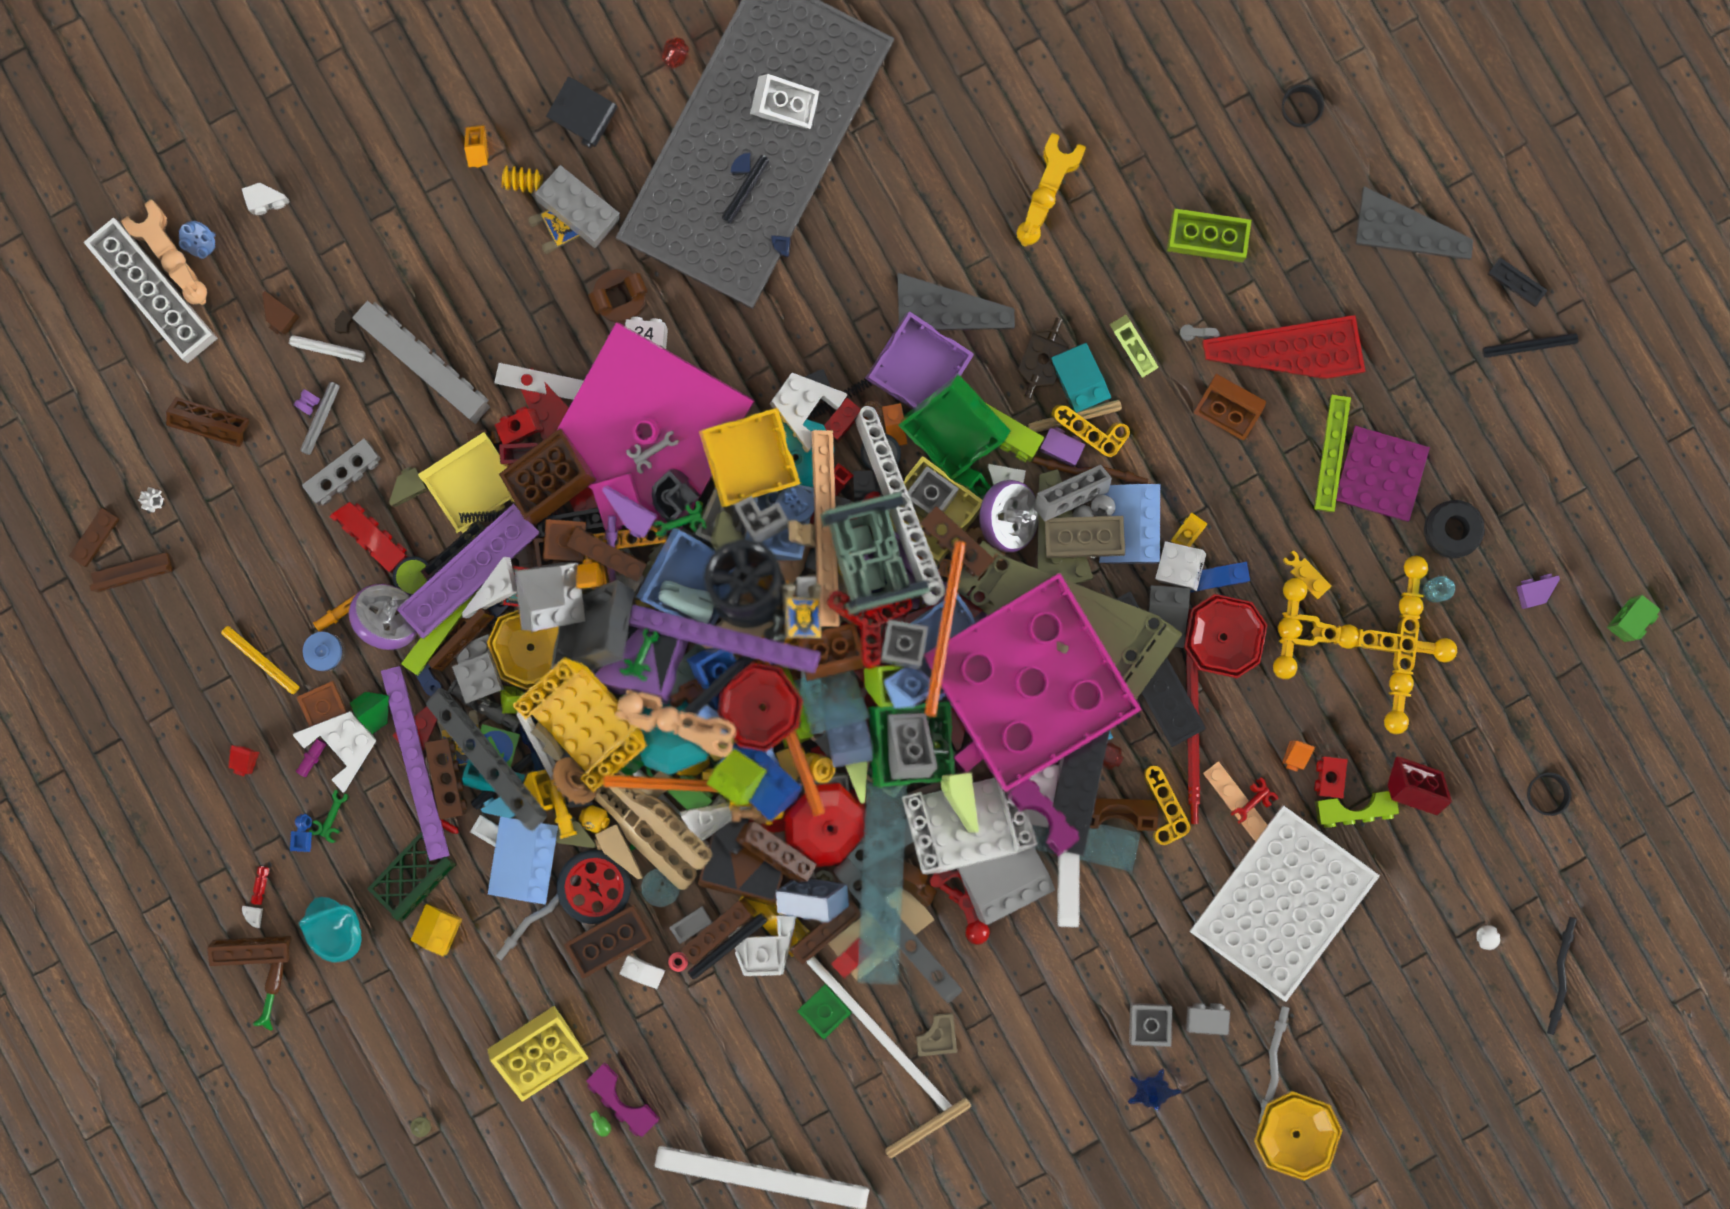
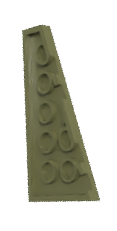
M1058 469L1039 475V492L1062 482ZM1069 510L1054 518L1073 517V514ZM1039 515L1037 569L1051 575L1060 573L1064 580L1075 584L1093 580L1087 557L1046 558L1045 521Z

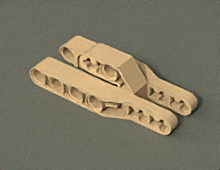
M620 770L614 774L616 776H625ZM603 784L598 788L594 799L618 822L627 840L675 887L681 890L687 889L697 876L695 869H703L712 857V852L690 831L682 817L664 800L654 798L642 792L639 788L604 787Z

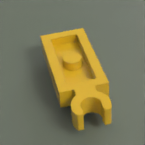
M1291 551L1290 553L1293 555L1294 560L1289 561L1285 557L1283 562L1293 567L1290 573L1295 578L1303 580L1307 586V591L1318 600L1331 585L1305 558L1300 561L1298 554L1295 551Z

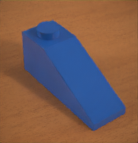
M1247 562L1202 570L1197 591L1249 582Z

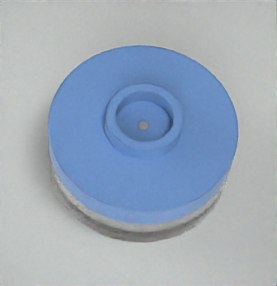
M314 633L305 641L303 646L305 662L309 667L318 671L327 672L335 670L341 665L345 657L344 643L338 636L332 633Z

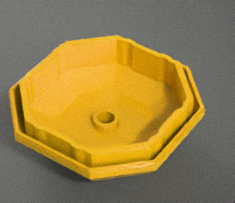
M519 610L498 617L487 645L501 680L524 690H529L552 670L551 663L558 635V627L537 631L522 630ZM528 644L534 645L533 651L527 650Z
M1291 1091L1266 1104L1254 1142L1266 1167L1305 1181L1330 1168L1342 1129L1329 1104ZM1299 1131V1136L1293 1137V1132Z

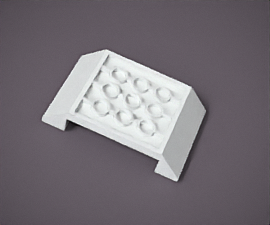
M995 778L973 783L979 832L976 833L966 830L943 791L922 795L920 792L903 796L902 801L922 873H941L1013 855L1036 846L1037 842L1028 811L1020 812L1007 797L1017 786L1004 792Z

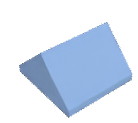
M904 667L886 679L884 684L894 708L914 707L927 698L931 678L921 670Z

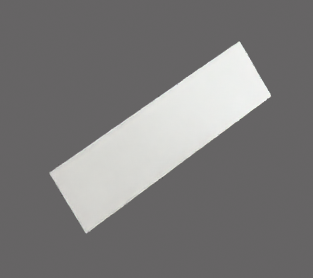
M499 363L494 383L546 394V382L559 397L574 400L584 380ZM524 374L532 376L533 382L531 385L525 386L522 384L521 377Z

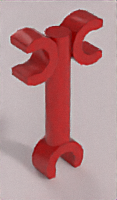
M1263 778L1256 780L1259 787L1255 783L1250 786L1251 791L1257 794L1242 808H1236L1231 812L1232 816L1236 813L1240 814L1241 818L1238 820V824L1247 819V813L1261 800L1263 805L1268 808L1272 805L1269 798L1273 802L1279 799L1274 792H1270L1269 788L1266 787V782Z

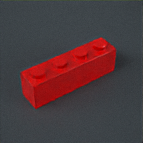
M348 502L329 516L332 520L339 522L346 533L355 537L357 543L365 550H368L369 554L388 572L393 574L394 568L404 558L408 557L405 554L407 550L400 543L396 545L391 540L393 536L385 529L381 531L377 527L379 523L372 516L368 518L364 514L365 509L358 503L354 505Z

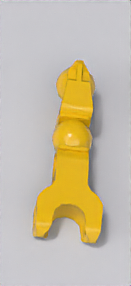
M1051 133L1043 152V158L1047 164L1046 170L1038 188L1032 194V202L1026 220L1017 228V238L1021 245H1032L1040 239V227L1044 223L1049 209L1055 204V196L1065 174L1078 169L1086 146L1078 144L1072 153L1063 154L1057 147L1059 135Z

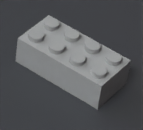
M561 165L535 192L537 202L594 248L600 244L620 221V213Z

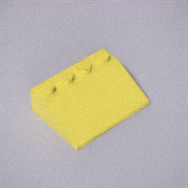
M554 1006L488 1048L490 1061L522 1102L589 1059L571 1029Z

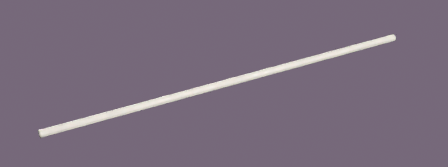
M641 769L633 774L636 777H648ZM664 794L657 798L659 800H664L678 814L680 813V811ZM706 839L702 842L709 848L710 843ZM814 956L806 963L941 1109L945 1111L952 1105L823 965Z

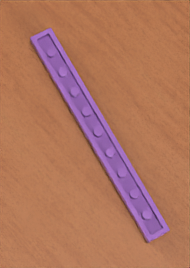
M637 605L632 606L629 626L640 629L647 628L652 632L657 631V633L813 674L820 658L819 652Z
M398 666L383 670L381 674L386 693L389 695V705L429 861L450 856L442 823L439 819L437 804L402 668Z

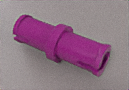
M316 738L309 751L305 752L304 759L298 769H296V772L303 777H307L313 765L318 763V757L327 743Z

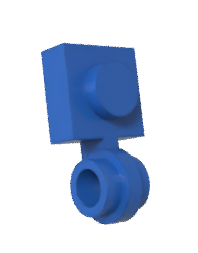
M300 814L295 819V825L298 827V830L291 831L290 851H311L312 832H306V829L311 826L312 819L307 814Z

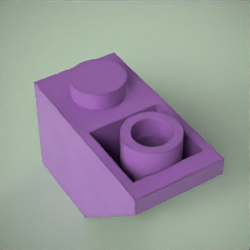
M1551 573L1540 576V581L1534 582L1533 578L1521 581L1522 585L1516 588L1522 609L1546 603L1560 580L1559 576L1552 577Z

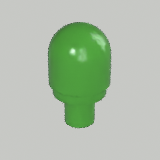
M597 1110L591 1112L590 1116L593 1119L592 1127L601 1137L609 1135L611 1125L606 1117L600 1116Z

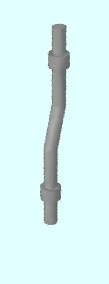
M573 875L570 878L571 885H574L580 877L579 875ZM557 894L547 906L527 916L514 933L506 938L505 944L496 954L499 960L502 961L509 950L517 945V940L531 923L549 914L560 903Z
M1282 1006L1279 1019L1276 1020L1274 1025L1275 1032L1269 1050L1271 1079L1266 1097L1261 1103L1262 1110L1258 1123L1261 1122L1266 1104L1273 1100L1279 1081L1277 1051L1283 1031L1285 1032L1287 1027L1286 1020L1290 1008Z

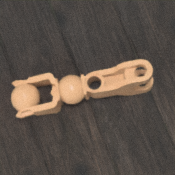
M151 199L146 202L145 207L148 211V217L140 224L135 223L128 216L123 218L121 222L127 232L135 240L147 242L157 258L161 260L163 269L183 289L182 295L184 300L190 304H205L207 289L202 282L198 281L193 270L186 264L184 255L176 249L166 234L167 217L159 206Z
M626 690L627 694L623 695L619 700V712L616 713V716L628 720L630 724L645 731H651L657 725L662 731H674L675 735L678 734L686 740L697 743L708 753L719 757H726L732 752L733 745L731 740L735 735V727L728 721L720 718L705 719L689 713L683 714L684 712L682 711L679 714L673 707L662 708L663 704H661L660 697L643 692L638 694L632 690ZM643 706L654 710L651 712V716L641 715ZM722 729L729 730V733L723 734L720 731ZM718 743L726 745L727 748L720 749Z

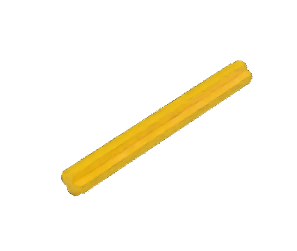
M226 626L222 630L221 634L289 693L295 694L300 687L230 626Z

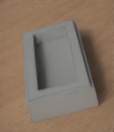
M702 906L669 928L679 944L713 923V921Z

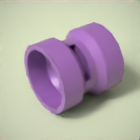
M303 389L300 399L296 400L293 405L306 414L311 415L314 405L318 404L321 399Z

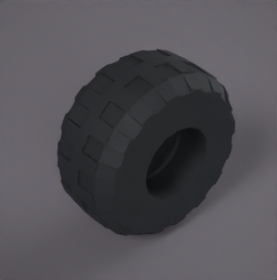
M1449 500L1438 504L1430 511L1424 523V535L1427 544L1435 553L1446 558H1461L1471 554L1481 544L1485 534L1484 520L1478 509L1462 500ZM1449 518L1457 519L1462 524L1463 535L1460 540H1453L1446 534L1445 524Z

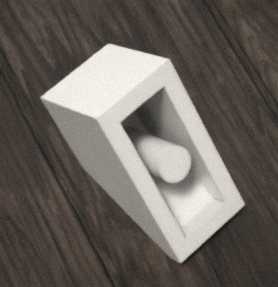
M628 955L620 975L657 989L665 970L637 957Z

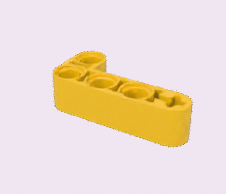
M1056 405L1052 410V417L1055 421L1107 457L1117 454L1130 435L1129 427L1120 422L1113 423L1107 432L1103 433L1067 406ZM1058 411H1064V414L1071 418L1067 420L1066 418L1059 417ZM1076 420H1080L1082 423L1079 430H1074L1073 423ZM1122 426L1124 433L1117 437L1115 431L1118 427ZM1092 431L1097 433V438L1094 441H1090L1088 438L1089 433ZM1111 442L1112 450L1107 453L1104 451V446L1106 443Z
M1158 766L1147 767L1144 771V779L1155 800H1157V804L1167 822L1157 828V831H1154L1153 838L1156 843L1167 845L1188 834L1190 824L1161 768ZM1151 769L1158 772L1156 779L1157 781L1162 780L1163 783L1153 786L1156 781L1154 778H1149ZM1162 786L1167 789V795L1163 798L1159 797L1157 793L1158 789ZM1169 804H1173L1176 807V812L1173 815H1169L1166 811ZM1180 821L1185 824V830L1181 833L1177 832L1175 828L1176 824ZM1162 830L1168 834L1167 840L1163 842L1158 839V834Z

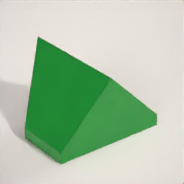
M364 692L350 702L356 718L372 735L388 724L389 695Z

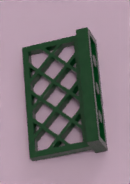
M422 832L414 838L367 888L392 914L391 916L396 921L403 922L457 865L447 856L443 857L438 864L430 865L427 851H417V843L421 839L424 840ZM408 854H413V865L403 866V858ZM417 854H427L426 865H417ZM403 868H413V879L403 880ZM417 868H426V876L423 879H417ZM393 869H400L399 880H390V872ZM403 882H413V890L410 893L403 894ZM380 883H386V894H378L374 889ZM390 883H399V894H390ZM399 896V905L393 909L390 906V897Z

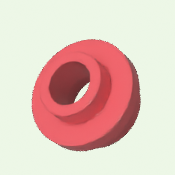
M675 952L669 957L668 963L673 971L680 972L687 967L688 959L682 952ZM676 958H680L682 960L681 965L675 964Z

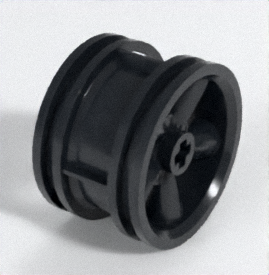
M741 539L724 544L711 555L705 567L704 583L720 617L727 623L740 628H755L773 620L775 610L782 609L784 606L781 586L786 584L773 552L762 543ZM748 563L759 564L755 568L747 566ZM773 575L769 590L757 585L759 578ZM730 584L733 590L730 591L724 600L719 597L720 585ZM750 592L755 602L740 605L742 593Z

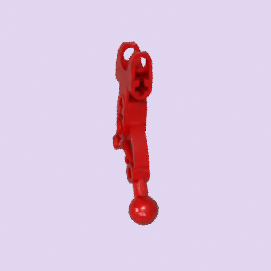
M958 868L956 871L949 870L934 873L929 879V884L949 895L948 898L957 903L959 908L964 911L968 923L965 929L967 940L974 945L985 943L989 938V927L979 921L966 888L964 894L957 888L952 889L945 884L952 877L960 878L963 883Z

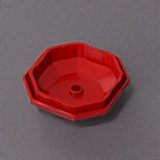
M1213 594L1191 609L1184 648L1198 670L1239 678L1260 664L1267 624L1253 602ZM1221 634H1225V641L1220 639Z
M752 663L736 675L721 691L717 714L720 719L734 725L735 735L733 738L739 747L768 751L799 728L803 699L781 667ZM763 703L766 704L765 711L761 710V705Z
M838 782L815 784L825 812L814 816L804 792L785 814L786 843L815 863L816 867L839 865L867 836V808ZM832 825V829L827 831V827Z

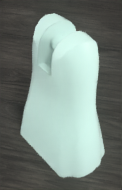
M673 581L662 582L658 597L659 601L685 613L696 621L708 624L714 605L707 591L686 587Z

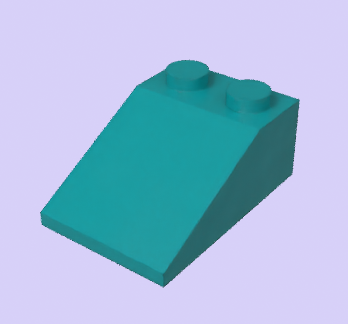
M1087 343L1051 357L1069 406L1074 412H1080L1111 398L1105 380Z

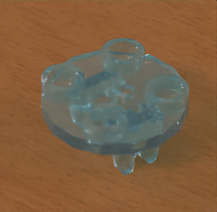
M657 868L648 872L642 880V895L653 906H668L679 895L680 889L675 887Z

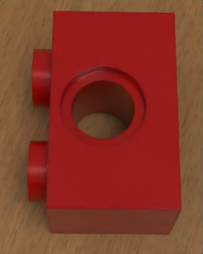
M848 398L845 399L824 425L826 430L833 431V439L837 443L855 423L861 410Z
M527 407L516 410V414L513 416L507 415L500 418V422L495 424L502 444H517L544 430L535 409ZM518 421L520 422L519 430L516 428V423Z
M1324 756L1317 761L1316 771L1319 772L1318 780H1315L1314 791H1317V796L1343 798L1348 759ZM1328 772L1334 774V780L1331 783L1326 780Z

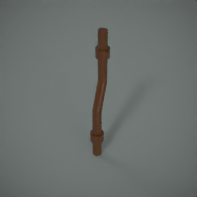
M1034 456L1032 463L1045 466L1048 470L1054 471L1058 469L1073 475H1079L1094 468H1077L1059 463L1052 458L1048 460L1038 456ZM1102 466L1110 476L1122 479L1123 482L1130 484L1132 482L1137 484L1148 483L1147 478L1134 475L1133 472H1122Z

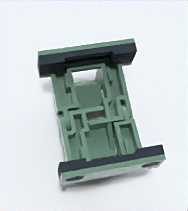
M901 492L830 509L820 515L823 527L828 525L830 527L836 556L839 557V568L851 601L846 603L849 615L915 598L930 592L927 580L913 584L909 583L902 558L899 556L889 510L896 509L904 504ZM868 526H871V530H872L874 542H873V540H872L871 533H870V530H869V527H868ZM873 553L874 559L864 560L863 556ZM884 587L881 592L873 594L870 592L871 590Z

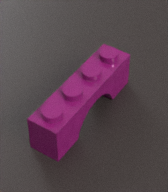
M1028 778L1014 788L1007 797L1020 812L1034 810L1041 813L1047 819L1050 833L1046 843L1060 857L1080 839L1078 837L1079 833L1073 826L1067 824L1062 812L1055 810L1050 798L1046 795L1043 796L1039 791L1040 787L1038 784Z
M604 1062L586 1080L588 1083L587 1087L594 1094L598 1093L602 1097L601 1101L606 1107H612L616 1111L615 1116L621 1122L626 1121L630 1125L629 1130L635 1136L639 1135L642 1138L660 1118L647 1104L640 1107H630L621 1102L616 1093L618 1075Z

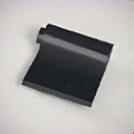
M568 76L546 117L578 135L579 139L582 140L581 144L591 149V147L597 146L618 106Z

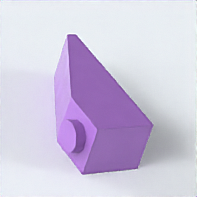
M606 485L602 491L626 528L630 529L629 533L637 538H640V536L644 538L658 515Z

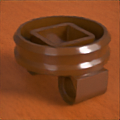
M616 269L603 274L597 280L593 292L588 296L596 314H601V316L609 321L623 323L626 322V319L631 320V317H637L640 314L648 291L640 273L633 274L627 270ZM626 284L632 301L613 309L606 292Z

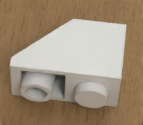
M262 183L242 188L248 210L253 215H262L267 212L266 210L272 208L280 209L285 207V204L290 203L284 194Z

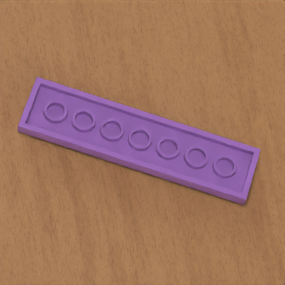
M515 504L511 505L406 600L397 611L425 639L482 587L503 557H509L512 560L540 532L532 523L524 520Z

